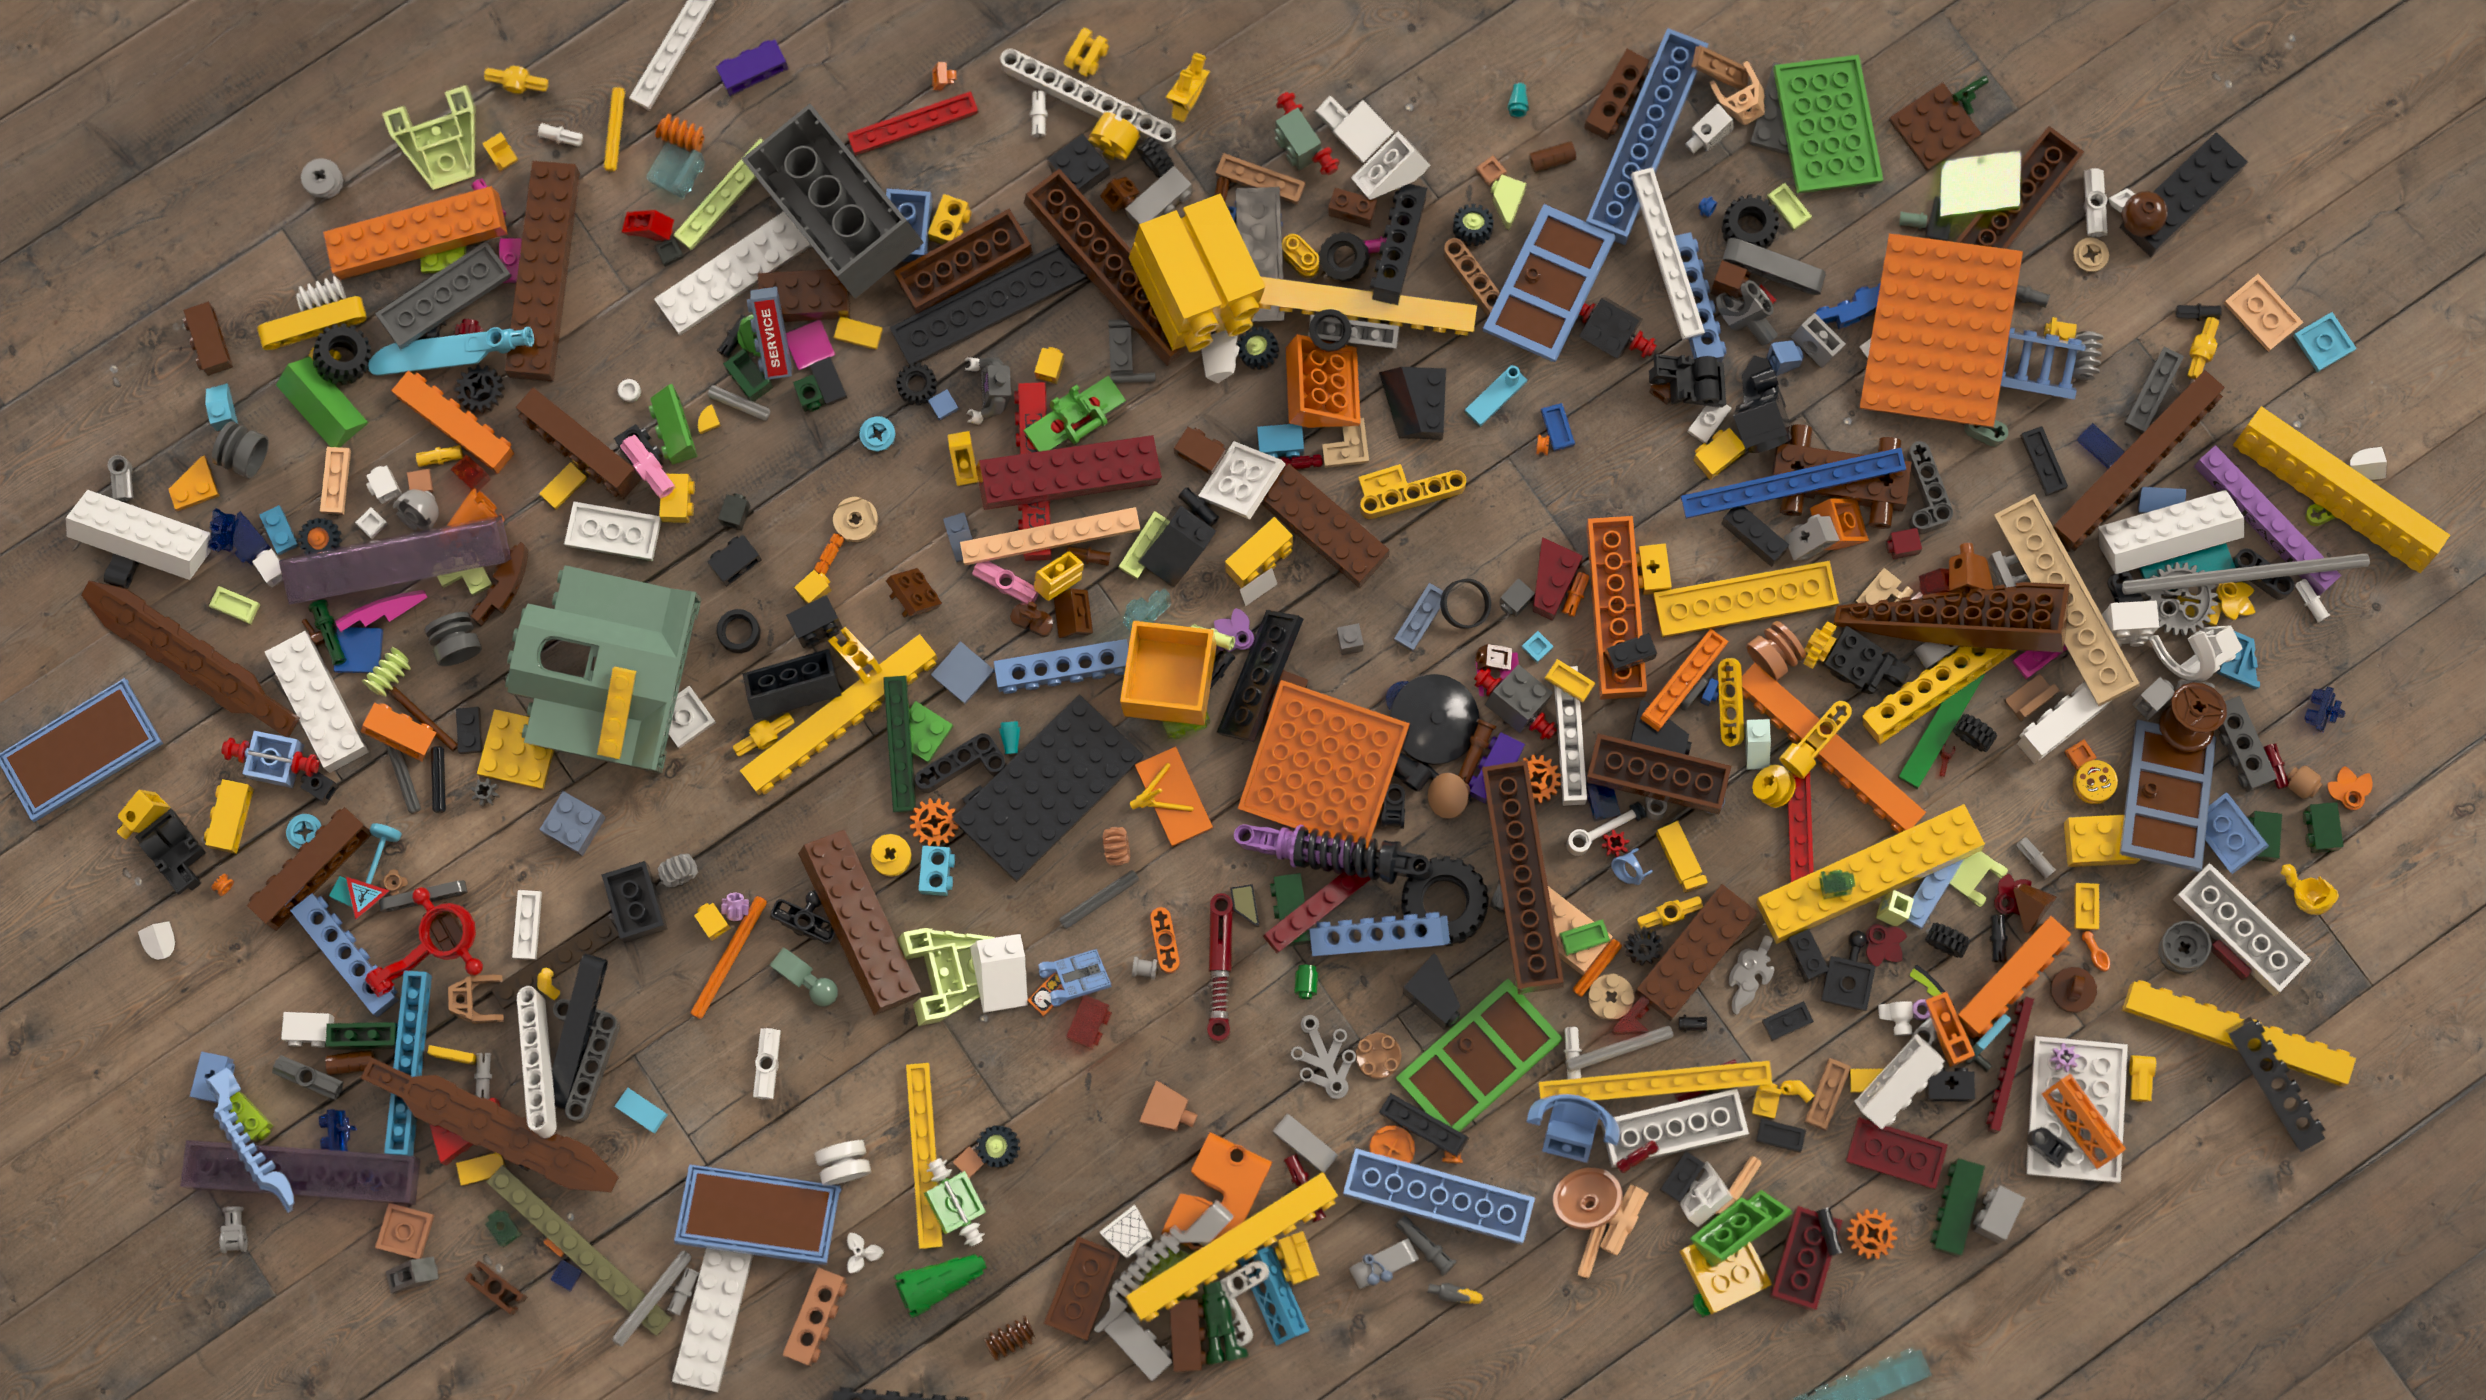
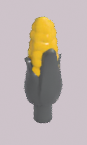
M1442 1283L1441 1286L1429 1284L1428 1293L1439 1295V1299L1442 1301L1460 1304L1463 1302L1480 1304L1483 1301V1296L1480 1293L1465 1289V1287L1455 1286L1450 1283Z

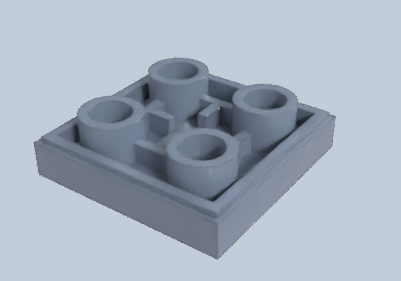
M960 641L933 671L931 676L963 704H966L995 671Z

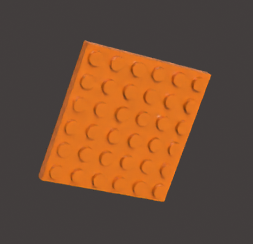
M1281 680L1238 809L1295 829L1299 825H1304L1308 829V833H1311L1316 828L1319 830L1320 836L1326 830L1331 832V838H1334V835L1339 832L1343 835V840L1351 834L1354 836L1355 842H1357L1359 837L1362 836L1366 838V848H1368L1410 723Z

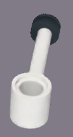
M1637 801L1635 804L1629 805L1630 811L1590 832L1581 829L1573 831L1566 843L1567 850L1574 856L1585 854L1594 839L1634 818L1637 821H1640L1642 817L1645 818V808ZM1581 838L1585 846L1581 848L1576 847L1573 844V839Z

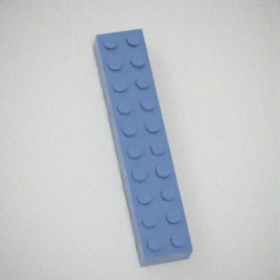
M1669 28L1666 30L1586 220L1587 223L1616 235L1614 241L1626 245L1641 209L1631 174L1652 167L1656 173L1699 71L1691 67L1696 46L1708 47V43Z

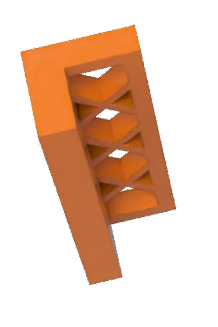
M2068 1074L2042 1093V1096L2097 1170L2126 1150L2071 1074ZM2058 1089L2063 1095V1103L2055 1101L2050 1093ZM2067 1109L2074 1110L2077 1114V1122L2069 1120L2066 1116ZM2081 1128L2088 1129L2091 1133V1141L2083 1139L2080 1135ZM2095 1147L2103 1149L2108 1157L2100 1161L2094 1154Z

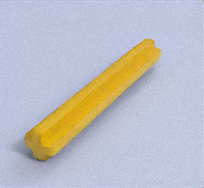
M620 87L612 89L604 161L606 171H616L625 96L624 89Z

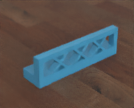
M1269 1246L1257 1250V1254L1248 1260L1240 1259L1239 1262L1242 1268L1249 1264L1248 1261L1252 1259L1255 1262L1262 1261L1268 1266L1269 1275L1263 1281L1267 1288L1266 1294L1261 1292L1259 1284L1251 1289L1276 1346L1308 1332V1326L1289 1283L1286 1282L1273 1247ZM1258 1268L1256 1272H1253L1247 1276L1250 1279L1254 1276H1259V1273L1262 1271L1260 1268ZM1269 1303L1274 1304L1276 1309L1275 1315L1270 1313ZM1279 1324L1284 1327L1287 1334L1282 1338L1278 1331Z

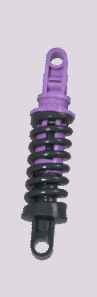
M1243 824L1234 831V838L1243 849L1276 855L1278 859L1282 860L1289 858L1291 867L1306 868L1310 865L1314 870L1322 868L1325 872L1334 870L1335 873L1342 874L1345 871L1348 876L1357 874L1360 878L1367 876L1372 880L1381 878L1383 882L1388 884H1394L1397 876L1426 880L1433 873V866L1425 856L1402 852L1399 841L1384 840L1380 850H1378V841L1374 838L1370 840L1368 848H1366L1365 837L1361 836L1355 842L1354 836L1349 834L1343 840V835L1337 832L1334 838H1331V832L1328 830L1324 831L1322 836H1320V832L1316 828L1309 834L1308 829L1304 825L1297 826L1295 831H1289L1288 828L1284 827L1279 831L1268 827ZM1251 833L1249 840L1242 841L1244 834ZM1420 863H1426V868L1422 872L1416 871V867Z

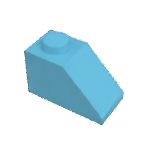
M228 383L206 389L205 405L210 424L216 431H220L228 422L238 423Z

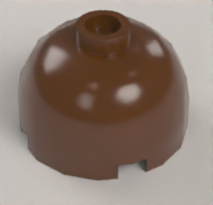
M2141 191L2132 195L2124 204L2121 213L2125 228L2139 237L2157 234L2165 225L2168 216L2167 205L2158 194L2150 191Z

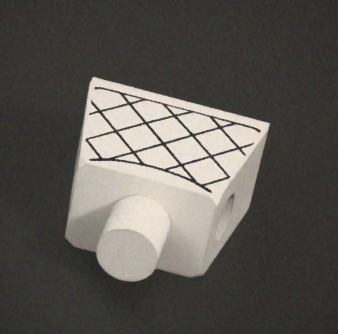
M1717 104L1693 126V137L1685 145L1692 153H1695L1702 146L1708 151L1734 130L1733 119Z
M1135 1205L1100 1231V1234L1126 1259L1131 1258L1134 1254L1137 1257L1140 1254L1143 1256L1147 1248L1146 1245L1153 1240Z

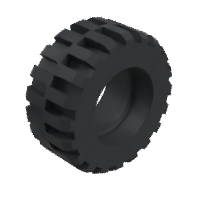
M1444 856L1443 859L1434 857L1429 861L1433 866V873L1430 878L1426 880L1408 878L1405 881L1401 897V909L1403 915L1417 914L1418 918H1424L1427 913L1423 904L1426 890L1432 884L1439 881L1455 883L1465 894L1466 908L1459 918L1448 922L1450 943L1446 944V947L1453 946L1454 943L1461 944L1467 938L1475 935L1484 922L1489 904L1488 889L1484 885L1481 874H1477L1474 870L1475 867L1471 864L1466 865L1459 858L1457 860L1450 859V856ZM1426 863L1419 864L1416 871L1422 872L1426 868ZM1421 924L1419 926V931L1422 935L1425 936L1427 934V929L1423 924Z

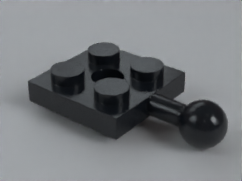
M1856 930L1848 938L1849 944L1852 946L1849 960L1830 956L1829 971L1826 973L1821 1001L1866 1012L1876 966L1858 962L1860 948L1865 946L1867 937L1862 931ZM1844 978H1851L1855 983L1854 988L1851 990L1845 989L1842 985V980Z

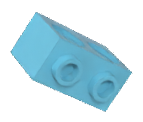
M922 847L919 880L920 894L948 896V890H952L953 877L949 875L950 868H954L955 854H951L950 847ZM936 855L944 856V862L940 865H935L932 863L933 858ZM940 877L942 884L939 887H932L930 883L933 878Z

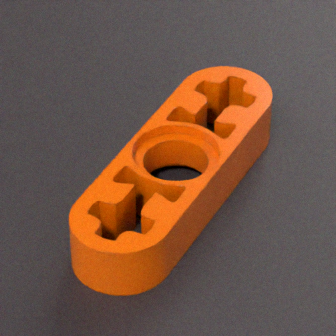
M1158 907L1152 911L1150 919L1159 965L1163 972L1174 973L1178 970L1180 961L1170 912L1166 908ZM1158 913L1167 916V919H1164L1165 928L1170 926V930L1163 929L1156 932V929H1161L1159 921L1154 920V918L1158 917ZM1167 934L1172 938L1169 946L1164 947L1159 944L1158 940L1161 935ZM1174 948V952H1170L1172 960H1176V963L1172 964V968H1168L1167 965H1163V962H1166V954H1160V951H1169Z

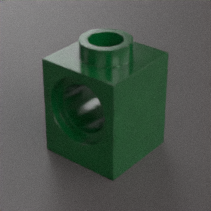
M813 374L793 382L804 412L817 411L821 408V405L825 404ZM807 392H815V396L813 398H804Z

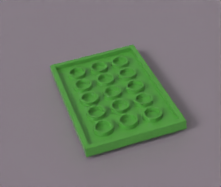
M1859 55L1775 65L1773 71L1797 194L1881 183L1883 176Z

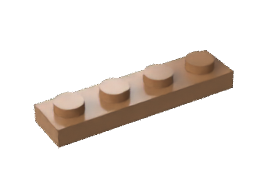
M1223 153L1216 170V176L1226 177L1232 182L1249 188L1280 187V199L1297 205L1305 187V182L1225 153Z

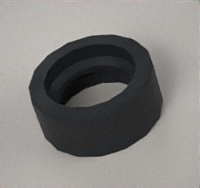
M1326 309L1317 313L1309 326L1310 338L1314 345L1321 350L1329 352L1338 351L1346 346L1352 333L1351 323L1348 318L1340 311L1334 309ZM1328 317L1338 319L1342 323L1344 330L1340 340L1331 344L1323 342L1317 333L1318 324L1321 320Z
M733 609L721 616L717 624L716 633L720 643L726 650L742 654L752 650L757 645L761 629L757 619L750 612L744 609ZM734 619H744L751 625V636L744 643L734 644L726 637V627Z

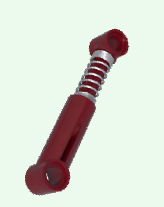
M1224 893L1214 895L1210 901L1209 972H1212L1211 979L1213 983L1211 986L1213 989L1211 992L1213 995L1211 999L1213 1001L1210 1003L1212 1005L1210 1009L1211 1018L1209 1019L1207 1032L1208 1037L1214 1043H1224L1230 1036L1228 1012H1226V1008H1228L1226 1006V1002H1228L1226 995L1229 994L1226 991L1229 989L1227 987V977L1232 971L1233 903L1230 896ZM1224 901L1228 904V907L1225 911H1218L1215 908L1216 903ZM1219 919H1223V939H1219ZM1216 1025H1221L1225 1028V1033L1222 1036L1213 1034L1212 1030Z

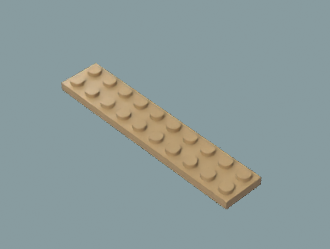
M2033 494L1994 514L2030 582L2070 584L2064 644L2098 706L2139 687V681L2036 495Z

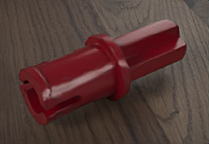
M2277 743L2264 746L2265 753L2277 777L2275 780L2276 787L2278 789L2288 787L2289 782L2283 767L2285 762H2282Z

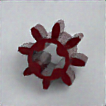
M462 319L461 325L456 324L455 335L483 332L481 326H478L479 322L476 320Z

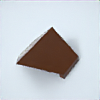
M2020 884L2013 890L2024 932L2029 933L2037 926L2057 896L2026 884Z

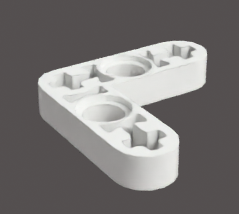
M1262 1261L1250 1263L1221 1280L1222 1290L1226 1291L1224 1295L1227 1296L1230 1307L1236 1314L1232 1322L1233 1324L1239 1321L1241 1325L1234 1327L1236 1330L1234 1332L1236 1341L1239 1346L1249 1344L1253 1338V1332L1235 1297L1267 1279L1269 1269ZM1255 1268L1261 1269L1262 1272L1259 1273V1276H1254L1250 1279L1247 1276L1253 1273ZM1236 1276L1242 1278L1244 1282L1241 1290L1236 1289L1233 1285V1280ZM1239 1331L1245 1332L1246 1335L1243 1339L1237 1338Z

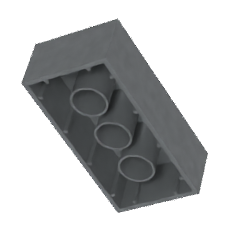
M808 104L742 158L743 162L854 298H857L924 243L906 218L811 104Z

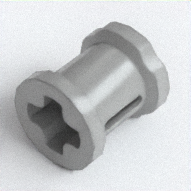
M1135 956L1132 977L1139 975L1155 980L1158 960H1141Z

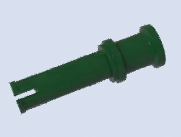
M323 599L314 601L308 606L309 611L313 613L315 618L314 625L321 631L332 664L334 666L341 665L347 659L344 656L334 630L335 620L329 614L328 602Z

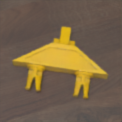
M1194 53L1191 64L1186 70H1181L1178 81L1166 96L1169 104L1173 105V119L1184 122L1202 91L1210 71L1203 69L1206 57L1202 54Z

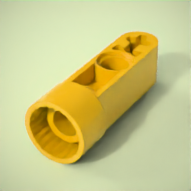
M1845 701L1834 703L1798 745L1792 743L1779 757L1780 762L1785 768L1798 778L1804 779L1816 765L1814 758L1850 718L1852 713L1850 705ZM1840 710H1843V715H1841L1835 722L1833 718L1835 717L1837 711L1839 712ZM1820 726H1828L1831 729V734L1825 735L1821 733ZM1807 741L1817 750L1815 751L1810 745H1808L1805 742Z

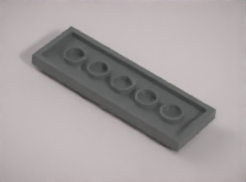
M485 241L375 314L398 347L403 349L512 276Z

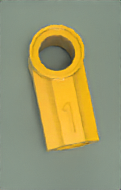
M2131 1055L2129 1061V1074L2131 1075L2130 1100L2138 1102L2152 1101V1081L2156 1072L2155 1057Z

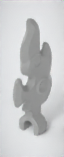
M1767 935L1764 936L1758 951L1748 948L1740 952L1738 962L1730 973V987H1733L1735 984L1739 986L1732 998V1010L1735 1014H1739L1740 1010L1754 999L1755 992L1759 986L1755 975L1760 974L1763 978L1762 984L1766 985L1774 974V967L1766 965L1770 961L1767 953L1774 941L1773 938Z

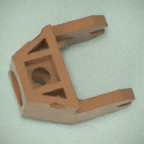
M502 975L468 976L464 980L449 986V1013L473 1024L504 1022V1016L500 1014L480 1015L473 1010L472 990L479 984L503 982ZM459 998L465 999L463 1003H457Z

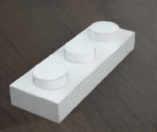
M518 890L513 959L537 960L542 900L541 891Z

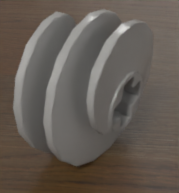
M321 158L312 160L303 168L301 182L309 194L314 197L327 199L336 196L340 192L343 185V176L335 163Z

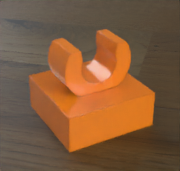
M938 62L932 70L933 90L942 91L946 84H953V80L957 79L956 71L947 70V63Z

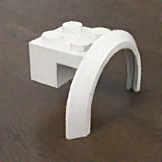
M2231 625L2204 627L2188 638L2195 655L2179 665L2166 651L2159 635H2152L2149 638L2156 654L2170 671L2183 679L2198 682L2209 679L2214 672L2220 669L2221 664L2233 660L2236 657L2235 654L2243 649Z

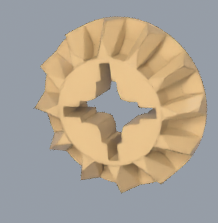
M2085 238L2079 241L2073 251L2074 261L2077 263L2078 268H2082L2086 272H2097L2104 268L2109 259L2107 246L2097 238ZM2088 249L2092 254H2097L2093 261L2090 258L2084 257L2087 255Z

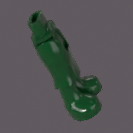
M1221 1281L1212 1282L1208 1285L1203 1284L1205 1295H1202V1306L1207 1326L1206 1337L1209 1339V1353L1206 1355V1365L1249 1357L1247 1349L1239 1346L1234 1333L1236 1330L1232 1322L1231 1307L1227 1296L1224 1295L1226 1291H1222ZM1223 1336L1225 1342V1353L1222 1350L1219 1338Z

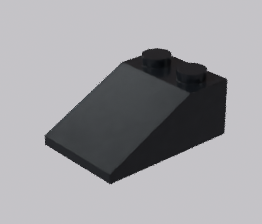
M1173 507L1138 563L1174 588L1205 550L1216 530L1184 507Z

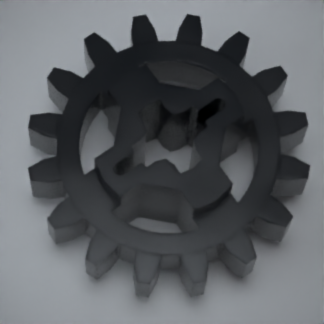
M477 364L476 370L468 367L469 373L461 372L463 379L456 380L458 385H460V387L455 388L457 394H460L457 397L458 400L463 402L464 408L470 406L472 412H475L478 408L483 413L486 407L492 411L491 405L495 404L498 406L497 398L504 397L500 392L505 389L504 385L500 384L503 379L501 376H497L498 373L495 369L490 372L488 365L481 369L480 365ZM489 378L493 381L494 388L489 385ZM466 390L471 392V399L467 397Z

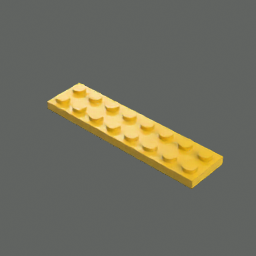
M1830 561L1653 593L1662 638L1833 607L1839 604Z

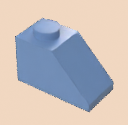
M1794 341L1775 342L1771 344L1767 354V359L1776 376L1800 367L1803 358L1801 348L1795 346Z

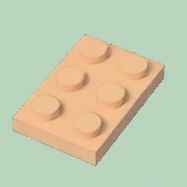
M2259 274L2223 303L2268 352L2303 323Z

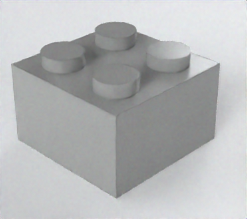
M2001 1185L1988 1191L1982 1202L1985 1204L1984 1209L1978 1212L1974 1218L1973 1224L1976 1225L1974 1232L1998 1244L2005 1241L2024 1203L2025 1197Z

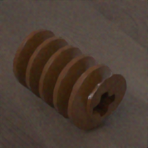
M1023 1316V1324L1014 1320L1015 1328L1006 1324V1332L999 1327L997 1328L998 1336L989 1332V1340L984 1337L995 1361H999V1353L1007 1357V1349L1012 1353H1016V1345L1024 1349V1341L1029 1345L1033 1344V1337L1035 1335L1026 1316Z

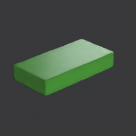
M1603 919L1559 933L1566 956L1610 942Z

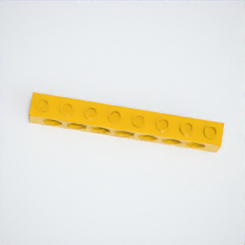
M1960 646L1954 654L1942 658L1935 667L1923 671L1919 678L1913 682L1905 683L1897 693L1886 696L1882 703L1867 709L1862 716L1863 726L1880 745L2018 650ZM1977 652L1984 653L1982 656L1974 655ZM1961 664H1962V665H1965V664L1967 665V666L1964 667V668H1957V667H1956V666L1961 665ZM1940 677L1948 678L1945 681L1938 680ZM1923 689L1929 690L1928 693H1920ZM1904 702H1910V703H1911V704L1908 705V706H1903V705H1901V704L1904 703ZM1886 714L1893 715L1891 718L1883 717Z

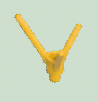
M1169 763L1162 768L1142 794L1130 801V806L1133 810L1148 806L1193 811V807L1155 801L1154 796L1161 793L1162 789L1159 788L1153 792L1152 789L1170 767Z

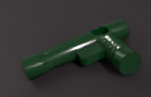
M1987 76L1980 77L1952 95L1954 102H1962L1967 115L1974 113L1971 101L1976 98L1974 91L1989 82Z

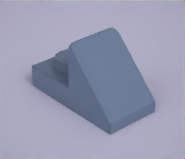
M965 513L943 519L956 562L963 560L960 542L973 540Z

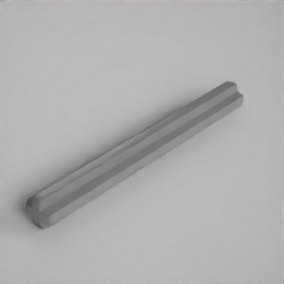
M1666 1026L1565 1061L1567 1070L1572 1072L1673 1037V1031L1670 1026Z
M686 1251L680 1252L613 1336L612 1341L616 1345L622 1347L691 1261L692 1257Z

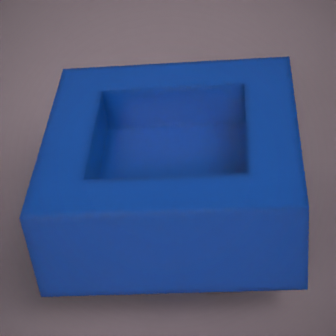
M1710 679L1700 703L1709 707L1711 700L1716 702L1719 695V689L1717 688L1719 682L1717 680Z

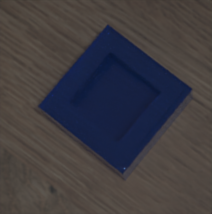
M561 1260L550 1280L572 1291L583 1271Z

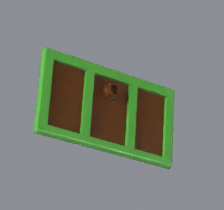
M1507 978L1395 1079L1427 1114L1460 1132L1555 1048L1563 1038L1523 994H1518L1516 986Z

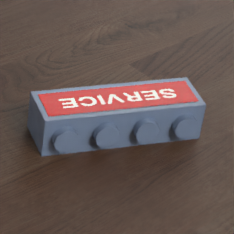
M778 288L751 290L750 299H747V307L749 312H753L754 319H751L752 332L757 333L758 338L754 339L756 352L761 354V359H758L759 370L764 372L765 380L792 376V364Z

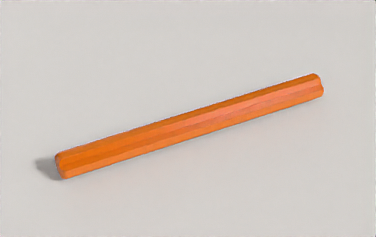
M756 896L748 909V915L744 916L691 1010V1014L696 1018H703L767 904L765 899Z

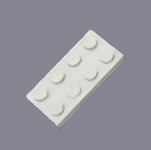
M573 502L564 544L567 547L653 561L662 520L659 516Z

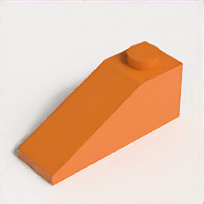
M1944 992L1925 1000L1940 1046L1949 1066L1953 1067L1972 1059L1975 1053L1948 993Z

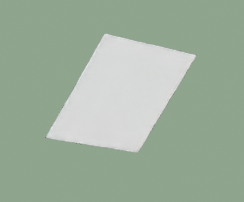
M1272 568L1240 589L1245 606L1277 585Z

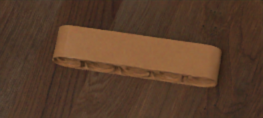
M1452 238L1445 244L1444 258L1489 317L1494 306H1489L1487 301L1490 299L1497 301L1500 292L1464 243L1457 238ZM1450 248H1457L1460 252L1453 255L1448 250ZM1469 265L1472 267V270L1465 272L1461 267ZM1482 282L1485 284V287L1477 289L1474 284Z

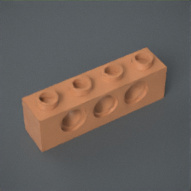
M818 1267L783 1352L784 1356L809 1366L813 1362L816 1363L821 1353V1350L818 1348L821 1341L827 1339L830 1328L827 1327L830 1319L836 1317L839 1306L836 1305L839 1296L843 1298L848 1284H845L846 1279ZM823 1290L831 1291L832 1296L828 1302L820 1300V1294ZM817 1311L821 1312L823 1315L822 1321L819 1324H813L811 1321L812 1314ZM811 1333L814 1337L813 1343L809 1346H804L802 1343L803 1336Z

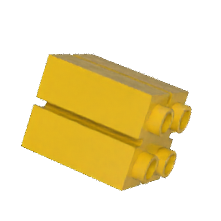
M1221 193L1183 207L1185 213L1183 218H1180L1177 210L1139 224L1134 239L1135 242L1129 255L1130 262L1172 350L1186 346L1189 352L1199 351L1213 342L1210 335L1213 331L1217 334L1226 330L1230 337L1240 335L1253 326L1251 320H1253L1255 313L1260 309L1258 303L1266 287Z

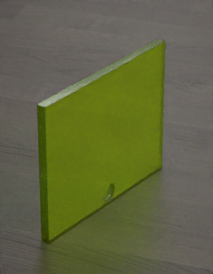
M2021 151L1942 161L1940 188L1941 218L2020 208L2022 181Z

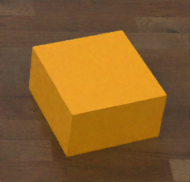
M1133 621L1120 700L1124 716L1205 725L1217 646L1214 630Z

